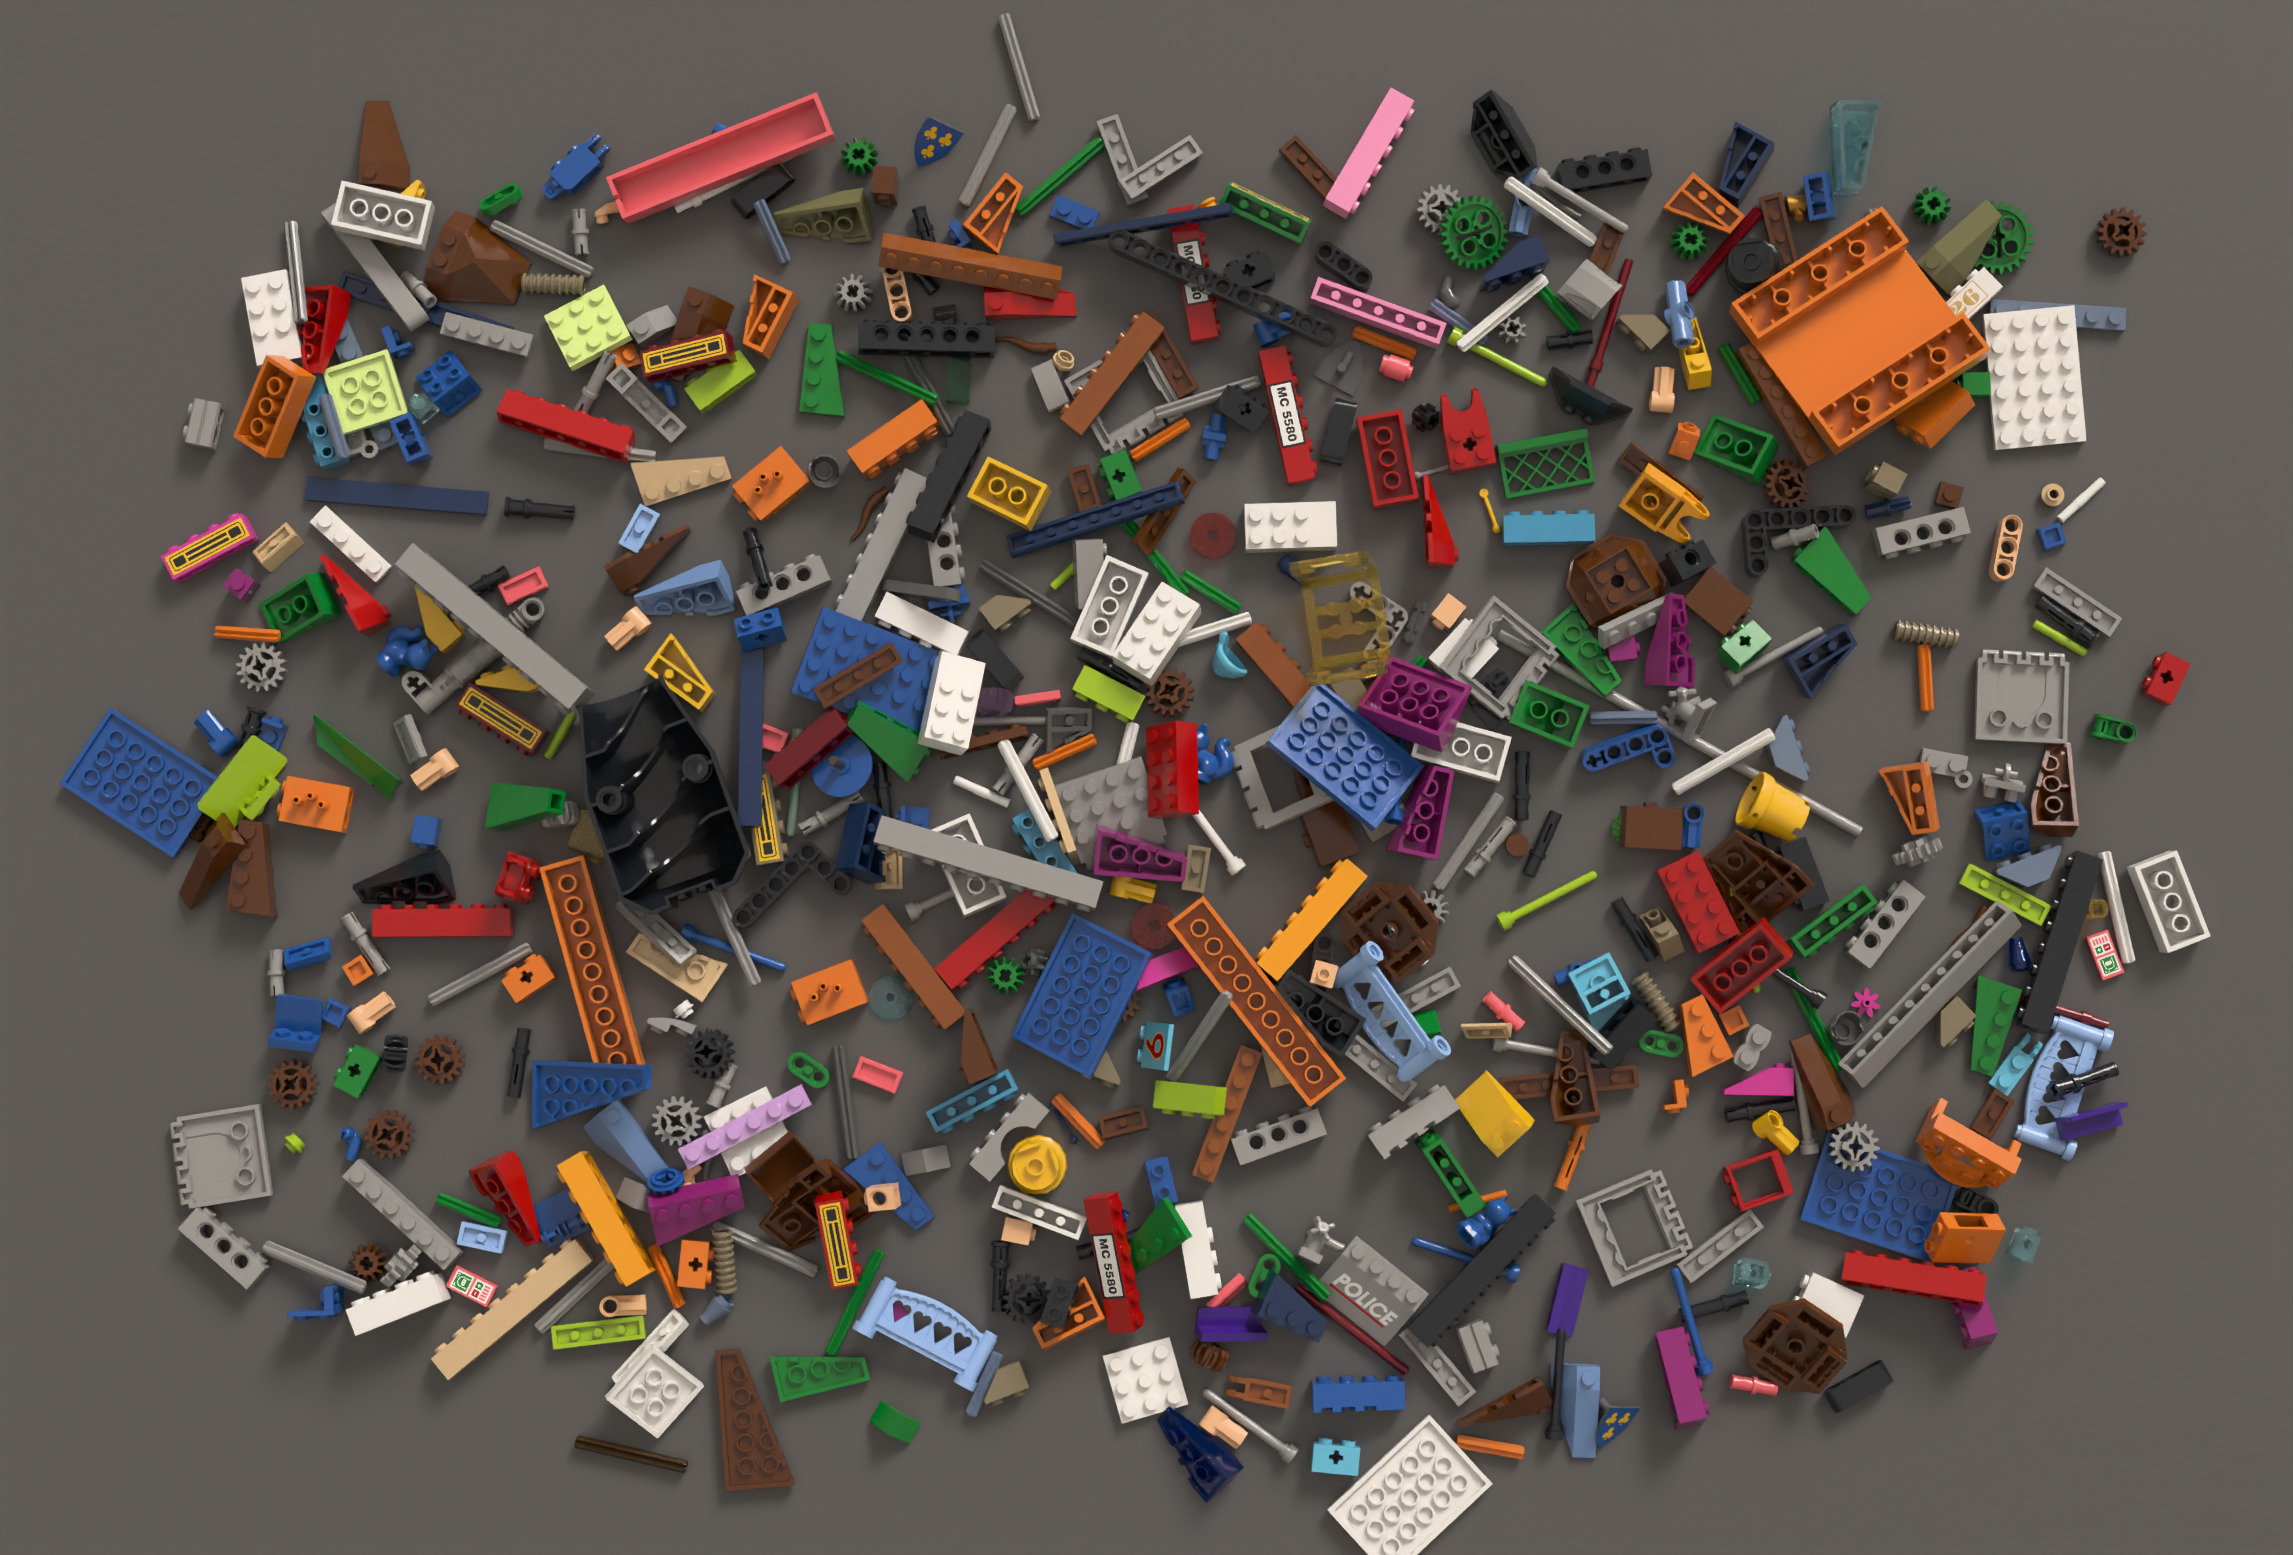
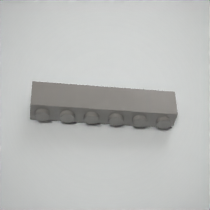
M358 1159L342 1176L443 1270L449 1269L465 1252L365 1159Z

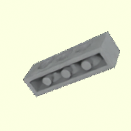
M955 503L935 543L927 541L934 586L951 588L955 585H961L962 581L966 580L964 567H959L958 558H962L961 545H956L955 536H959L957 522L953 523L952 514L956 513ZM942 537L950 539V544L946 548L938 546V541ZM946 559L954 562L950 570L941 568L942 562Z
M1964 507L1878 527L1871 531L1877 556H1885L1886 560L1898 557L1899 552L1907 551V554L1921 551L1920 547L1928 545L1930 549L1943 546L1942 542L1951 540L1952 544L1964 541L1965 536L1971 533ZM1939 524L1947 526V534H1942L1939 531ZM1917 529L1925 531V540L1918 538ZM1896 534L1904 538L1903 545H1898L1895 542Z
M811 554L802 559L803 562L800 564H788L782 567V571L777 574L770 572L769 575L773 586L770 587L768 596L763 600L757 598V592L759 591L757 582L753 584L750 581L742 584L740 590L736 591L746 616L773 609L832 583L821 556ZM803 570L810 572V577L807 581H800L798 578L799 573ZM783 579L788 580L789 587L786 590H779V581Z
M1900 880L1898 883L1894 881L1886 891L1889 894L1885 900L1880 899L1873 908L1875 913L1870 919L1866 917L1859 926L1861 931L1856 937L1853 935L1845 944L1847 949L1844 953L1865 970L1871 969L1926 897L1905 880ZM1894 899H1898L1902 904L1901 910L1898 912L1892 908ZM1880 917H1884L1888 922L1885 930L1878 926ZM1867 935L1872 936L1874 939V944L1871 948L1864 944V938Z
M1307 1106L1299 1109L1300 1114L1291 1117L1290 1113L1277 1117L1278 1122L1269 1125V1122L1265 1121L1255 1125L1256 1130L1247 1132V1129H1243L1233 1133L1234 1138L1231 1139L1240 1166L1327 1135L1318 1108L1312 1109V1106ZM1297 1120H1303L1306 1124V1129L1302 1133H1296L1293 1130V1124ZM1275 1128H1281L1284 1131V1138L1280 1141H1275L1271 1137V1133ZM1253 1136H1260L1263 1140L1262 1146L1258 1149H1253L1250 1146L1249 1142Z
M195 1208L178 1230L245 1289L253 1288L270 1269V1266L266 1263L268 1261L267 1258L259 1252H253L249 1248L251 1246L250 1243L244 1238H237L232 1233L234 1230L227 1223H220L215 1218L216 1214L210 1208ZM207 1225L213 1228L211 1237L205 1235L204 1229ZM224 1240L230 1243V1250L228 1252L222 1250L221 1245ZM241 1255H244L248 1260L245 1268L239 1264Z

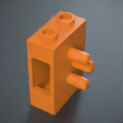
M1950 381L1894 418L1897 424L1896 429L1903 436L1909 435L1919 446L1923 444L1931 449L1975 406V403L1969 391Z
M780 446L733 484L732 487L735 490L733 496L740 504L745 502L750 509L747 512L756 522L759 519L764 524L812 483L783 447Z
M287 776V780L283 781L281 793L284 795L282 803H279L277 808L278 821L347 833L355 793L354 788Z
M852 959L791 982L792 988H789L793 1001L798 1000L801 1009L797 1010L802 1023L806 1022L808 1026L869 1003Z
M1939 1212L1936 1221L1932 1225L1930 1234L1925 1240L1924 1248L1932 1262L1990 1264L2006 1229L1998 1214Z

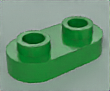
M508 184L481 200L479 208L484 216H496L502 209L509 205L517 204L521 200L523 192L518 184Z
M1656 1030L1647 1031L1638 1042V1046L1642 1051L1666 1057H1677L1684 1049L1683 1040L1679 1036ZM1648 1036L1653 1040L1651 1045H1646L1645 1038ZM1671 1041L1675 1044L1673 1050H1669L1667 1044Z
M795 1052L789 1057V1070L814 1088H822L828 1084L830 1080L828 1069L808 1054ZM798 1059L804 1061V1066L801 1068L796 1066ZM817 1072L823 1075L821 1081H817L814 1077Z
M1267 1253L1259 1258L1249 1280V1292L1256 1298L1260 1290H1257L1255 1285L1257 1282L1264 1283L1270 1270L1265 1268V1262L1272 1261L1273 1267L1271 1270L1277 1274L1280 1271V1260L1274 1254Z

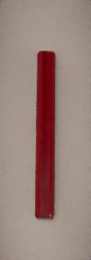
M1754 207L1686 285V292L1689 296L1692 297L1727 258L1731 249L1746 236L1763 216V212L1758 207Z

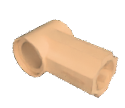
M1663 366L1654 368L1653 390L1649 398V411L1673 412L1675 369Z
M636 606L623 616L622 621L604 637L616 651H619L635 636L638 637L646 632L652 623Z
M447 748L435 753L427 764L410 775L421 791L426 790L441 778H446L459 769L460 766Z
M383 991L367 1004L355 1008L347 1017L357 1032L362 1035L373 1028L378 1020L395 1009L396 1006L391 997Z
M646 1294L608 1295L600 1302V1312L606 1317L646 1315ZM607 1300L615 1301L617 1304L616 1311L609 1312L605 1308V1302Z
M1214 1405L1209 1408L1199 1422V1425L1214 1436H1219L1235 1449L1241 1445L1248 1434L1242 1427L1231 1421L1227 1414Z

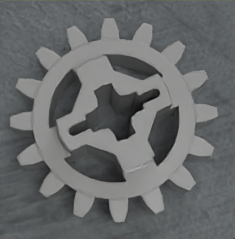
M1438 184L1436 190L1433 186H1430L1428 188L1429 193L1424 191L1421 194L1424 199L1417 200V204L1421 205V207L1416 209V213H1421L1422 215L1418 218V221L1424 220L1423 228L1425 229L1430 226L1431 233H1434L1437 229H1439V232L1443 231V228L1438 226L1439 223L1445 222L1441 215L1449 214L1447 210L1441 214L1440 210L1435 208L1439 205L1445 209L1446 207L1454 208L1453 203L1449 202L1446 196L1452 202H1460L1461 198L1456 197L1457 189L1451 192L1450 185L1443 189L1442 185ZM1435 195L1434 203L1427 205L1428 200ZM1428 215L1432 216L1435 219V222L1432 221Z
M254 643L253 650L246 647L245 651L247 654L239 655L243 661L242 663H236V666L241 668L237 675L244 677L240 681L242 684L249 683L248 689L253 690L256 686V692L261 693L263 688L265 691L271 692V686L278 688L277 681L285 680L281 674L288 672L287 669L283 668L287 660L280 659L283 653L281 651L276 652L277 647L272 645L268 649V644L262 643L260 648L258 644ZM264 653L270 654L274 659L267 660ZM261 663L266 665L263 668V672L258 671V668H261ZM250 676H258V680L261 683L255 682Z
M1924 836L1901 845L1902 851L1893 854L1892 857L1895 865L1907 863L1909 867L1935 858L1933 853L1941 850L1943 846L1940 838L1928 841L1927 837Z
M672 1096L671 1102L667 1099L663 1100L664 1107L656 1106L660 1112L659 1114L652 1115V1117L657 1119V1122H654L652 1126H658L659 1130L655 1132V1135L662 1134V1142L669 1139V1145L673 1146L675 1141H677L678 1145L682 1146L684 1139L690 1143L692 1142L691 1135L696 1137L699 1135L695 1129L702 1128V1125L697 1122L703 1116L696 1114L700 1109L699 1107L692 1108L693 1100L685 1103L684 1096H681L679 1101H677L676 1096ZM675 1105L682 1106L677 1112L668 1109ZM689 1113L692 1116V1126L688 1123L687 1116ZM671 1116H681L680 1122H682V1125L684 1126H674L673 1124L675 1121L672 1119ZM663 1117L666 1119L667 1127L665 1129L662 1123ZM677 1130H682L686 1133L679 1137L672 1136Z
M1853 1121L1852 1127H1850L1849 1123L1843 1124L1844 1129L1836 1127L1835 1129L1838 1133L1837 1135L1830 1134L1834 1141L1828 1143V1146L1833 1147L1829 1155L1836 1156L1833 1162L1835 1164L1841 1162L1840 1168L1844 1170L1849 1166V1171L1851 1172L1855 1171L1856 1166L1859 1171L1864 1170V1164L1869 1167L1872 1166L1870 1159H1877V1156L1873 1153L1880 1150V1147L1874 1146V1143L1879 1139L1871 1137L1874 1130L1866 1131L1867 1125L1862 1124L1858 1127V1122ZM1849 1132L1848 1137L1844 1141H1840L1842 1136ZM1861 1134L1865 1136L1868 1144L1864 1143L1861 1139ZM1849 1144H1858V1149H1850ZM1839 1149L1845 1152L1847 1155L1846 1159L1843 1158ZM1867 1152V1154L1865 1155V1157H1864L1863 1159H1861L1860 1161H1858V1160H1859V1156H1860L1862 1153Z
M415 1243L406 1251L400 1248L386 1263L384 1268L388 1271L380 1281L387 1287H390L397 1279L402 1283L417 1267L418 1262L415 1259L422 1250Z

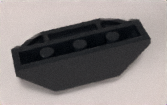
M1493 89L1473 102L1471 135L1492 171L1514 177L1515 179H1521L1537 168L1535 145L1513 107Z
M1554 366L1548 374L1557 404L1562 406L1561 410L1570 415L1574 413L1582 417L1581 420L1588 425L1593 426L1596 424L1598 426L1628 417L1633 408Z

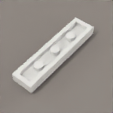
M326 505L310 521L311 524L377 584L393 568Z
M673 1309L612 1375L611 1378L615 1383L621 1379L651 1344L664 1353L689 1326V1323L679 1311Z

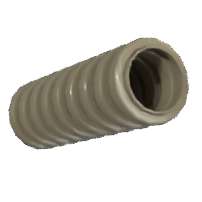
M523 273L521 289L523 293L530 291L531 294L537 291L538 294L542 292L544 294L549 292L555 294L558 292L561 295L565 292L566 295L570 293L573 295L577 293L584 295L586 280L584 275L579 277L573 275L570 277L567 274L563 277L562 274L558 276L555 274L551 276L548 274H544V276L537 274L535 276L534 273L530 275Z
M1897 620L1893 629L1894 640L1901 638V641L1907 639L1908 642L1915 641L1917 644L1922 642L1924 645L1929 643L1930 646L1936 644L1937 647L1943 645L1944 648L1950 646L1951 649H1955L1958 644L1959 632L1957 629L1951 631V628H1946L1945 630L1944 627H1939L1938 629L1934 625L1930 627L1928 624L1923 626L1921 623L1916 625L1915 622L1909 624L1908 621L1902 623L1901 620Z
M1643 972L1634 978L1631 984L1636 986L1635 990L1640 992L1639 996L1644 997L1643 1002L1648 1003V1009H1652V1013L1658 1019L1657 1021L1661 1022L1659 1025L1665 1028L1663 1031L1669 1033L1680 1026L1682 1021L1677 1019V1013H1673V1007L1670 1008L1668 1006L1670 1003L1664 1000L1666 997L1660 994L1662 991L1656 988L1658 985L1653 984L1652 981L1654 979L1649 978V972Z
M727 1228L717 1229L712 1232L714 1237L712 1242L715 1244L713 1250L716 1251L713 1254L714 1258H716L714 1264L717 1265L715 1267V1272H717L715 1278L718 1279L716 1281L718 1286L716 1292L719 1294H732L737 1291V1286H735L737 1280L734 1279L736 1273L733 1272L736 1269L735 1265H733L735 1259L732 1258L734 1256V1251H732L734 1245L731 1244L733 1242V1237H731L733 1231Z

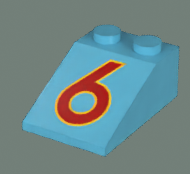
M1146 1021V1026H1141L1140 1039L1144 1040L1143 1049L1138 1048L1137 1062L1141 1063L1142 1068L1168 1071L1174 1024Z

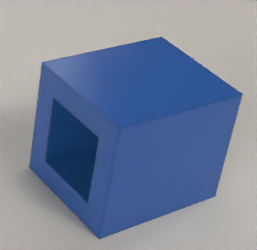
M415 815L411 842L416 843L417 848L431 850V846L438 847L442 819Z

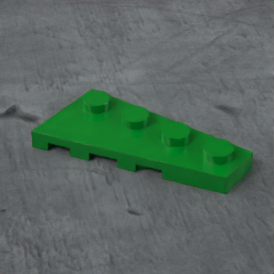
M809 323L799 412L845 417L832 325Z
M1573 602L1541 634L1556 645L1555 650L1606 698L1621 684L1622 680L1608 657L1604 655L1598 645V641L1591 634L1587 623L1582 619Z
M1977 975L1974 1014L1976 1017L1973 1019V1039L1971 1041L1969 1069L1993 1077L2022 990Z
M1169 1197L1162 1199L1128 1243L1131 1247L1130 1256L1132 1266L1135 1269V1275L1192 1237Z
M769 1357L780 1402L871 1380L866 1357Z

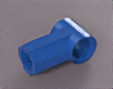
M1285 314L1279 318L1282 321H1288L1291 319V316ZM1263 320L1253 325L1261 347L1272 345L1278 342L1280 338L1292 334Z
M210 710L196 718L194 724L209 740V745L220 757L226 755L240 743L238 738L227 727H224Z
M1688 803L1682 808L1684 813L1681 847L1700 848L1702 819L1705 812L1700 804ZM1690 807H1695L1698 811V815L1694 820L1690 819L1687 815Z

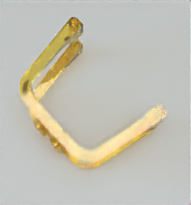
M1366 550L1289 563L1291 576L1296 578L1302 587L1311 642L1313 666L1306 674L1308 687L1386 675L1391 663L1390 642L1378 568L1369 552ZM1344 563L1347 568L1364 567L1362 570L1309 577V574L1315 573V568ZM1370 580L1373 598L1364 600L1353 598L1345 603L1329 602L1326 606L1315 607L1314 588ZM1374 607L1376 621H1355L1352 624L1353 616L1351 612L1358 613L1362 609ZM1341 613L1340 622L1342 625L1334 624L1330 628L1319 630L1317 616H1337ZM1378 630L1380 648L1323 657L1321 638L1332 637L1339 639L1347 634L1363 635L1366 631ZM1378 660L1377 662L1361 665L1360 670L1331 674L1330 670H1324L1327 667Z

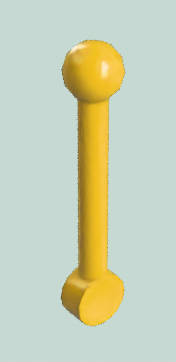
M1481 489L1479 496L1484 499L1493 524L1492 531L1496 534L1500 533L1501 527L1497 525L1487 497L1488 490Z

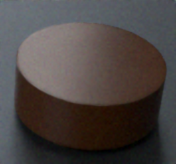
M1513 834L1505 842L1506 851L1514 857L1524 855L1529 847L1527 838L1522 834Z

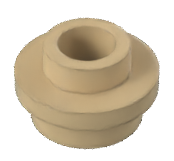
M1060 350L1054 354L1052 362L1058 370L1070 371L1074 366V357L1068 351Z
M2048 484L2041 491V499L2048 506H2057L2064 499V491L2057 484ZM2050 491H2055L2057 497L2051 498Z

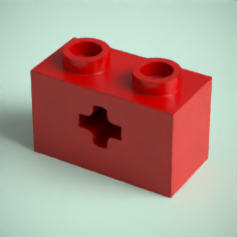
M2164 652L2159 656L2156 655L2151 663L2153 670L2150 676L2147 675L2142 682L2141 688H2143L2141 695L2165 707L2172 705L2191 663L2168 652ZM2165 674L2164 678L2167 682L2163 683V678L2160 675Z

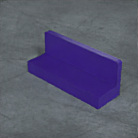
M2110 1103L2055 1118L2060 1141L2123 1125L2120 1108L2128 1107V1103Z
M1561 1263L1545 1327L1547 1332L1556 1334L1558 1329H1564L1566 1336H1573L1589 1272L1587 1269Z
M1252 1307L1197 1308L1194 1333L1201 1342H1267L1268 1332L1262 1327L1263 1318L1251 1312Z

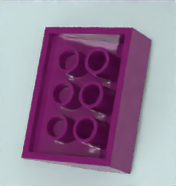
M1390 657L1359 703L1358 709L1359 713L1378 729L1441 753L1454 733L1472 686Z

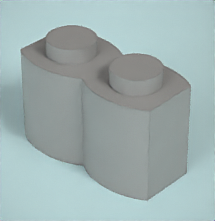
M1757 1023L1748 1026L1742 1035L1741 1044L1732 1051L1734 1057L1730 1058L1729 1063L1742 1071H1750L1758 1062L1760 1051L1768 1045L1771 1039V1031Z

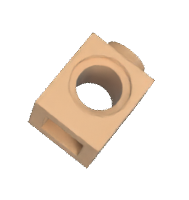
M1448 593L1430 616L1433 619L1432 624L1440 630L1446 629L1448 631L1465 610L1466 606Z
M1315 960L1309 982L1332 989L1338 966Z
M898 1182L871 1185L866 1188L864 1203L868 1206L869 1212L892 1210L901 1206ZM878 1192L885 1195L886 1201L884 1203L878 1200Z
M1006 1216L1001 1240L1029 1245L1030 1241L1035 1240L1037 1228L1033 1227L1032 1222Z

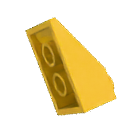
M1487 1070L1455 1099L1460 1107V1111L1481 1141L1497 1157L1528 1131L1535 1121Z

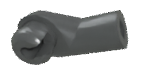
M1444 276L1439 291V298L1447 307L1457 309L1460 306V299L1452 291L1454 278Z

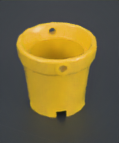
M1760 772L1753 778L1745 790L1738 805L1735 822L1737 826L1742 828H1754L1786 842H1791L1796 838V835L1792 834V832L1797 828L1801 830L1805 824L1810 807L1807 806L1809 801L1775 782L1774 777L1768 773Z
M1033 1135L1027 1136L1016 1143L1010 1151L1007 1166L1009 1176L1016 1187L1027 1194L1041 1195L1051 1192L1060 1185L1065 1178L1067 1161L1066 1154L1060 1144L1050 1137Z

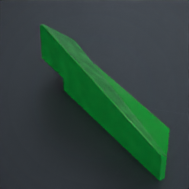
M314 715L313 720L315 721L317 744L373 787L375 785L390 800L403 781L321 717Z

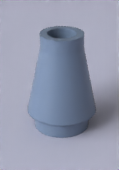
M715 1294L705 1311L700 1315V1319L704 1324L710 1326L713 1322L732 1311L733 1301L727 1294Z

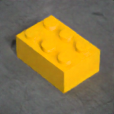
M987 457L967 497L971 503L1032 531L1052 491L1048 485L991 457Z

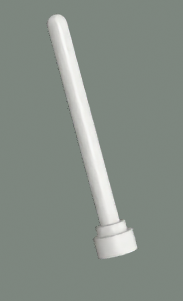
M1200 810L1199 814L1192 815L1226 860L1227 870L1231 876H1234L1246 867L1241 858L1238 859L1237 856H1233Z

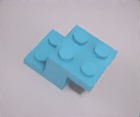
M1609 952L1567 973L1577 991L1575 996L1590 1025L1597 1031L1604 1026L1629 998L1630 991Z

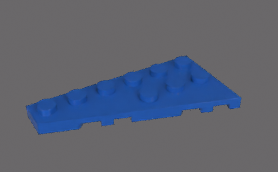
M532 1060L531 1129H538L651 1089L652 1065Z

